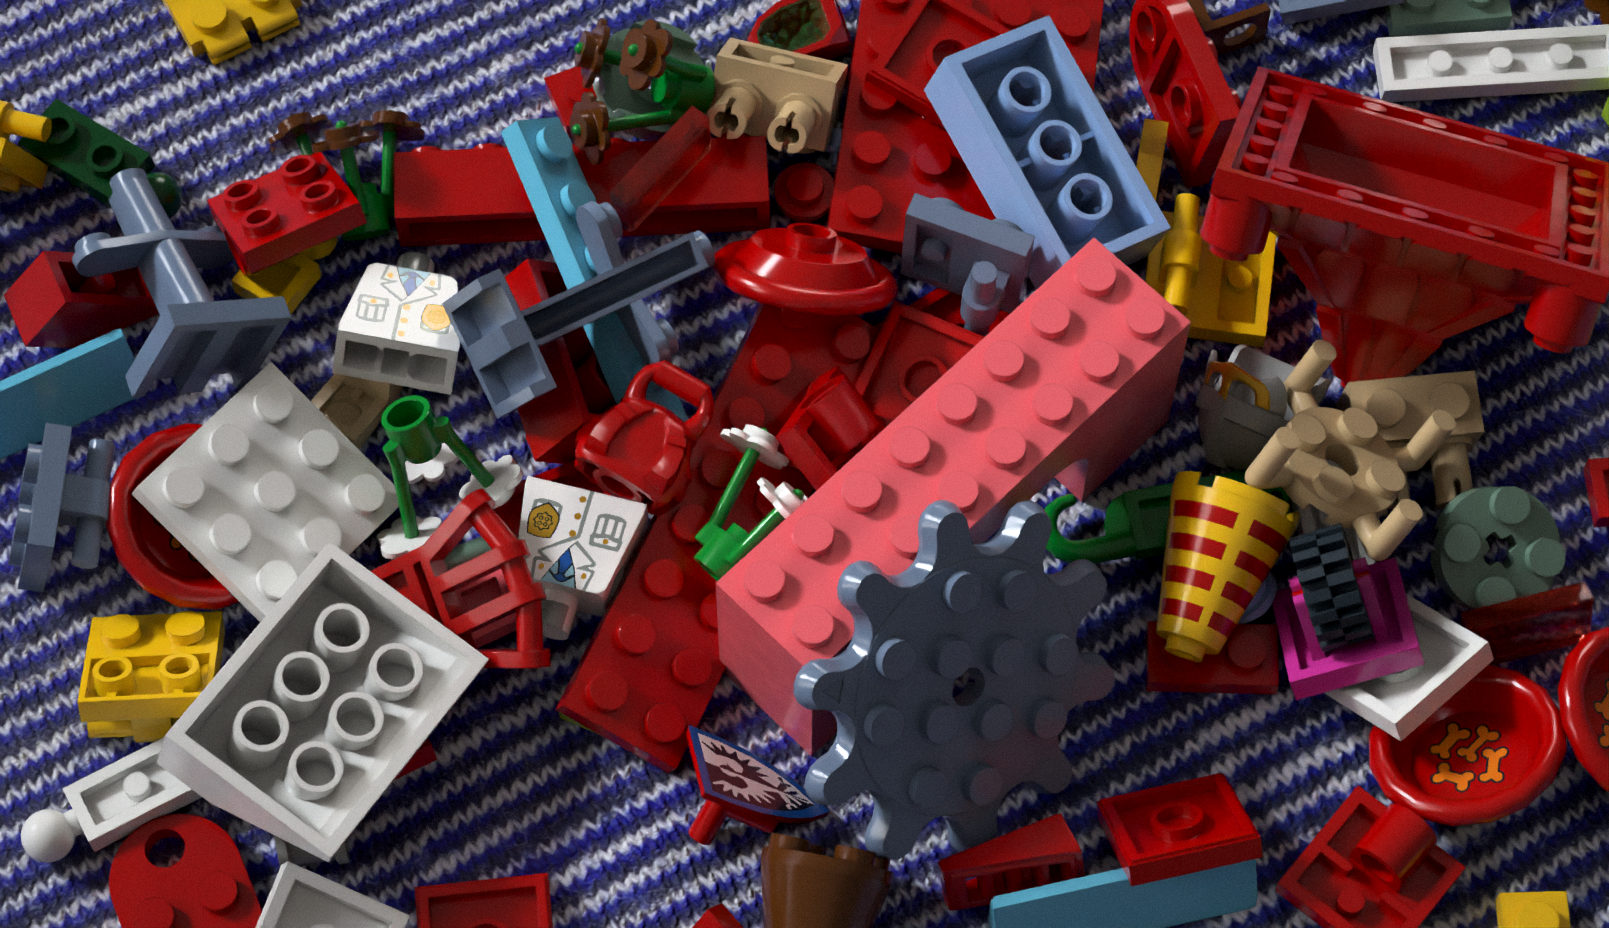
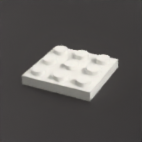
M272 362L264 367L132 492V495L259 622L264 619L329 541L350 555L399 507L395 485Z

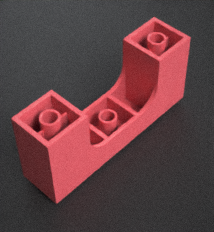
M1091 239L716 582L720 661L726 666L723 673L812 757L837 733V722L835 716L828 710H810L799 704L794 696V681L797 673L809 661L836 657L846 650L851 642L855 630L854 619L851 613L841 604L837 594L838 581L843 571L850 564L859 560L873 563L886 575H898L907 570L914 562L918 553V522L921 514L928 505L938 500L950 501L960 508L967 519L971 541L976 544L984 543L1001 527L1004 517L1012 506L1017 502L1029 501L1053 478H1056L1082 502L1168 421L1191 321L1097 239Z

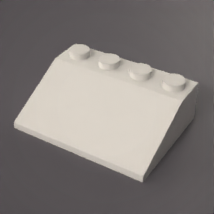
M329 541L167 732L157 764L211 804L329 863L485 667L489 659Z

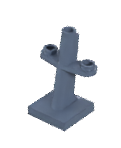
M129 168L118 172L110 180L113 193L109 203L124 236L111 238L109 234L103 232L86 235L75 244L72 262L77 272L86 277H95L138 267L160 314L158 321L125 375L132 398L144 397L155 379L166 378L174 379L179 394L202 392L213 374L230 373L236 389L243 388L254 378L292 318L284 296L214 301L197 268L213 269L223 266L234 259L225 235L219 226H208L198 231L175 230L150 185L146 172L140 168Z
M590 201L577 208L576 220L598 276L520 311L499 268L477 278L444 301L442 305L497 419L525 406L557 387L539 350L540 347L613 312H616L646 365L662 360L671 362L672 355L679 351L676 334L665 319H654L642 299L715 264V253L707 236L699 230L691 232L624 263L616 240L623 234L622 224L616 210L608 202L598 204L595 201Z

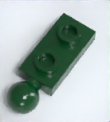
M55 99L41 115L50 118L52 121V130L48 140L42 142L22 137L18 141L20 148L48 165L49 171L111 207L109 199L113 193L110 186L111 178L118 172L129 168H140L146 172L149 183L169 219L181 207L182 190L180 185L173 177L166 173H151L156 166L148 152L58 99Z

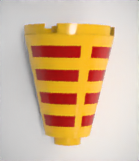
M1182 471L1176 474L1171 488L1156 633L1167 640L1164 648L1167 652L1186 660L1202 662L1204 654H1219L1290 541L1289 538L1295 533L1301 515L1298 511L1287 514L1290 506L1288 503L1250 485L1217 475L1212 487L1197 485L1202 472Z

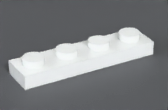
M1609 24L1376 38L1373 47L1380 100L1387 102L1609 89Z

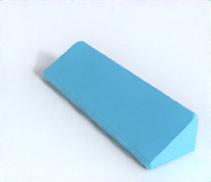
M115 329L0 381V460L28 448L29 443L37 444L41 442L46 422L74 427L136 399L132 398L125 378L135 359L121 329Z
M1256 859L1137 886H1131L1123 868L998 895L991 899L988 922L990 928H1167L1248 910L1256 906L1258 898Z

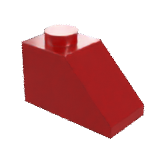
M42 251L3 295L26 347L75 348L115 329L122 330L159 314L138 267L95 277H86L77 272L72 262L74 255L72 252Z

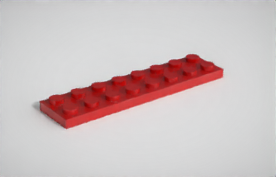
M760 303L713 396L715 407L712 419L704 433L696 440L697 443L692 449L689 464L693 472L692 482L688 486L685 499L678 505L671 507L666 513L660 516L653 515L555 710L667 773L677 768L688 746L685 728L687 725L697 727L726 668L719 657L716 601L717 581L694 559L696 553L703 547L694 537L710 520L744 455L736 446L725 441L720 434L723 429L731 430L732 427L743 431L745 425L749 424L759 428H766L770 434L776 437L819 376L836 366L841 368L855 387L880 333V329L856 315H820L794 312ZM779 444L777 452L785 455L783 447ZM757 460L722 529L726 531L732 523H736L749 534L775 508L759 490L760 486L757 481L761 477L767 479L775 488L785 481L794 489L802 490L807 498H809L813 486L801 470L794 467L790 462L786 467L783 466L779 470Z

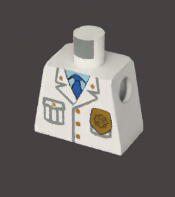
M420 252L402 254L398 259L397 266L377 262L368 265L339 322L332 373L451 395L460 341L442 303L458 292L457 281L451 276L435 274L434 263L431 258Z
M527 476L518 540L525 539L531 554L529 558L525 559L534 583L541 582L547 597L542 602L544 637L556 640L568 639L576 611L603 616L649 525L647 504Z

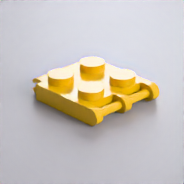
M162 0L194 57L206 52L214 66L252 48L246 33L252 29L256 31L260 40L265 42L300 25L299 16L295 9L302 6L301 0Z

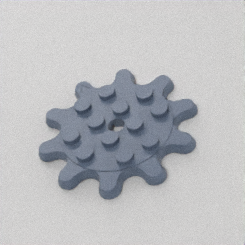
M938 500L928 505L922 512L918 522V553L914 562L907 570L898 575H886L873 563L859 560L850 564L843 571L838 581L837 594L841 604L851 613L854 619L855 630L851 642L846 650L838 656L830 659L811 660L796 675L794 696L797 702L806 709L828 710L835 716L837 722V736L833 745L827 753L811 765L806 774L804 785L806 794L813 802L822 806L840 805L855 794L868 790L873 797L874 810L865 833V846L868 851L876 853V858L898 860L903 858L913 847L917 836L924 826L934 818L941 816L945 819L948 826L950 844L958 852L997 838L998 808L1003 797L1021 782H1024L1030 789L1039 794L1063 791L1069 785L1073 774L1072 765L1060 749L1058 735L1065 727L1067 713L1077 704L1104 698L1112 689L1114 674L1107 661L1097 653L1079 652L1076 644L1077 630L1082 619L1103 599L1106 593V579L1097 565L1086 559H1077L1054 574H1046L1044 572L1043 556L1052 531V523L1045 510L1036 502L1028 500L1017 502L1007 512L995 536L987 542L979 544L972 543L967 519L956 504L947 500ZM969 669V674L975 678V683H967L965 689L953 698L952 687L955 679L962 676Z

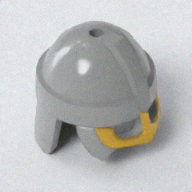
M1246 345L1236 346L1228 362H1218L1217 351L1212 349L1206 366L1204 384H1202L1195 403V406L1199 407L1198 424L1200 438L1205 446L1206 461L1223 469L1229 466L1238 471H1246L1274 433L1280 427H1285L1294 416L1287 403L1284 381L1295 366ZM1221 375L1220 378H1219V380H1218V382H1217V384H1216V378H1217V376ZM1320 377L1310 390L1318 406L1332 382L1323 377Z

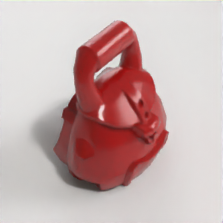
M667 360L644 366L629 383L624 397L620 399L619 404L602 415H595L588 419V423L577 432L574 467L586 476L589 482L597 485L612 496L647 504L648 513L660 516L666 513L671 507L678 505L685 499L688 486L692 482L693 472L689 465L692 449L697 443L696 440L707 429L715 407L710 385ZM653 381V383L698 408L697 412L684 422L666 407L647 400L646 392L649 383Z

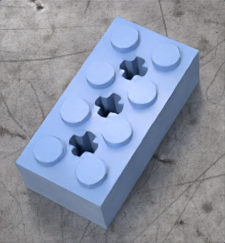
M1049 15L945 57L924 88V92L995 218L1013 222L1024 232L1035 236L1029 278L1036 290L1093 238L1097 239L1127 266L1145 258L1171 229Z

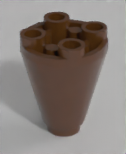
M771 833L769 846H763L760 859L764 928H872L892 887L894 872L889 871L891 860L878 859L874 852L842 845H836L834 857L825 856L827 848L811 844L810 840Z

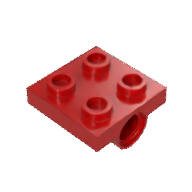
M322 152L290 158L279 169L254 180L235 182L229 185L222 194L207 200L214 221L225 235L233 257L245 278L367 223L360 202Z
M836 366L819 376L775 438L783 447L789 462L801 470L817 491L886 427L841 368Z
M1357 785L1279 880L1274 891L1322 928H1419L1459 879L1466 867L1436 845L1437 836L1433 829L1419 815L1400 804L1391 803L1386 807Z

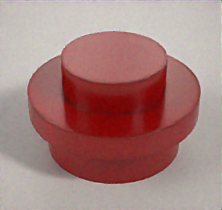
M813 163L791 165L781 172L775 182L774 196L776 204L782 213L796 222L810 223L817 221L829 212L834 179L826 169Z

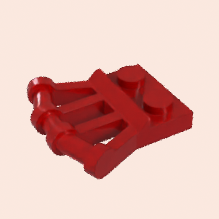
M477 489L467 495L424 545L371 570L373 574L475 649L476 646L471 635L472 632L516 612L517 649H476L489 659L484 668H540L551 666L550 649L543 648L542 602L547 597L541 582L534 583L525 560L531 556L525 539L518 540L493 510L496 503L485 489ZM473 526L492 550L448 571L444 559ZM501 569L509 593L464 614L455 590Z

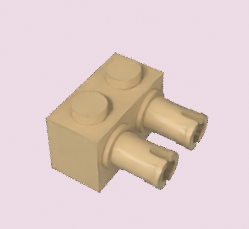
M730 37L716 57L714 69L715 91L713 101L707 112L706 125H708L711 133L720 138L723 133H727V139L739 138L743 133H747L750 136L766 135L770 145L778 151H782L784 148L787 150V153L809 154L814 153L816 150L824 152L830 143L833 128H837L848 64Z
M1475 370L1347 383L1336 403V408L1345 411L1347 408L1357 407L1369 413L1377 423V433L1386 441L1390 448L1406 446L1435 410L1440 409L1450 413L1455 419L1456 427L1430 457L1436 497L1435 508L1443 510L1457 495L1473 488L1468 453L1485 432ZM1403 472L1406 478L1405 486L1388 508L1392 509V511L1401 500L1410 499L1406 472ZM1386 510L1381 516H1387L1388 510Z

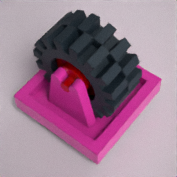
M1341 523L1289 538L1298 576L1288 579L1289 588L1276 592L1272 605L1289 682L1296 700L1425 665L1396 557L1368 565L1365 557L1354 560Z

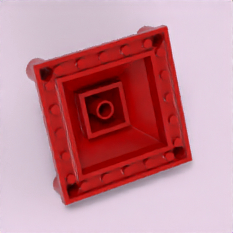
M1258 66L1216 168L1200 235L1210 244L1209 250L1211 253L1220 258L1237 262L1246 261L1249 255L1262 253L1265 249L1269 231L1279 237L1277 242L1278 248L1317 303L1316 313L1322 338L1331 343L1337 353L1336 358L1330 364L1332 373L1341 380L1340 384L1343 388L1346 387L1348 382L1406 377L1442 345L1443 339L1512 313L1515 310L1516 304H1530L1523 324L1528 331L1534 334L1533 342L1536 345L1556 353H1570L1573 347L1586 346L1589 343L1601 304L1605 303L1609 292V162Z

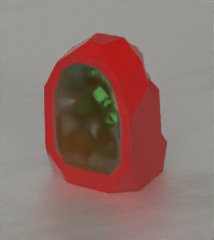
M781 0L776 2L758 17L747 38L748 42L827 60L853 51L852 39L838 0Z

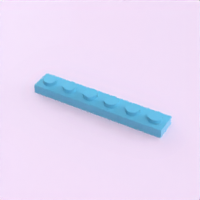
M559 117L515 121L501 131V134L568 290L598 276L576 220L577 208L590 201L596 202V198L586 182L572 149L571 140L565 132ZM613 312L584 326V330L617 405L620 403V399L624 397L625 391L633 377L646 364L640 357L616 312ZM653 381L649 383L646 392L647 400L666 407L684 422L689 419L679 397L653 383Z

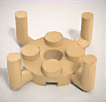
M1316 340L1284 381L1287 403L1294 416L1285 427H1280L1248 467L1245 472V482L1247 485L1260 490L1282 487L1291 500L1304 510L1309 504H1312L1319 510L1329 514L1324 522L1331 525L1341 523L1343 528L1354 529L1368 556L1375 561H1382L1393 553L1420 521L1423 511L1415 501L1403 499L1382 524L1379 517L1391 506L1404 488L1406 478L1403 472L1421 469L1454 430L1456 422L1454 417L1447 411L1435 410L1406 446L1390 448L1386 441L1377 433L1378 426L1376 421L1366 411L1357 407H1350L1345 411L1319 407L1310 390L1336 358L1337 353L1334 346L1328 341ZM1326 459L1337 463L1343 470L1336 466H1330Z

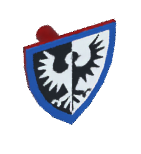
M687 725L685 728L701 797L706 799L688 830L689 836L696 842L710 845L727 817L761 831L771 833L776 828L778 822L810 823L828 816L830 810L813 802L806 794L804 787L775 766L748 750L691 725Z

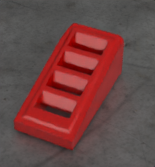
M1061 813L938 861L944 902L949 911L990 905L991 899L994 896L1085 876L1080 846ZM976 877V878H973V879L968 880V881H966V879H965V878Z

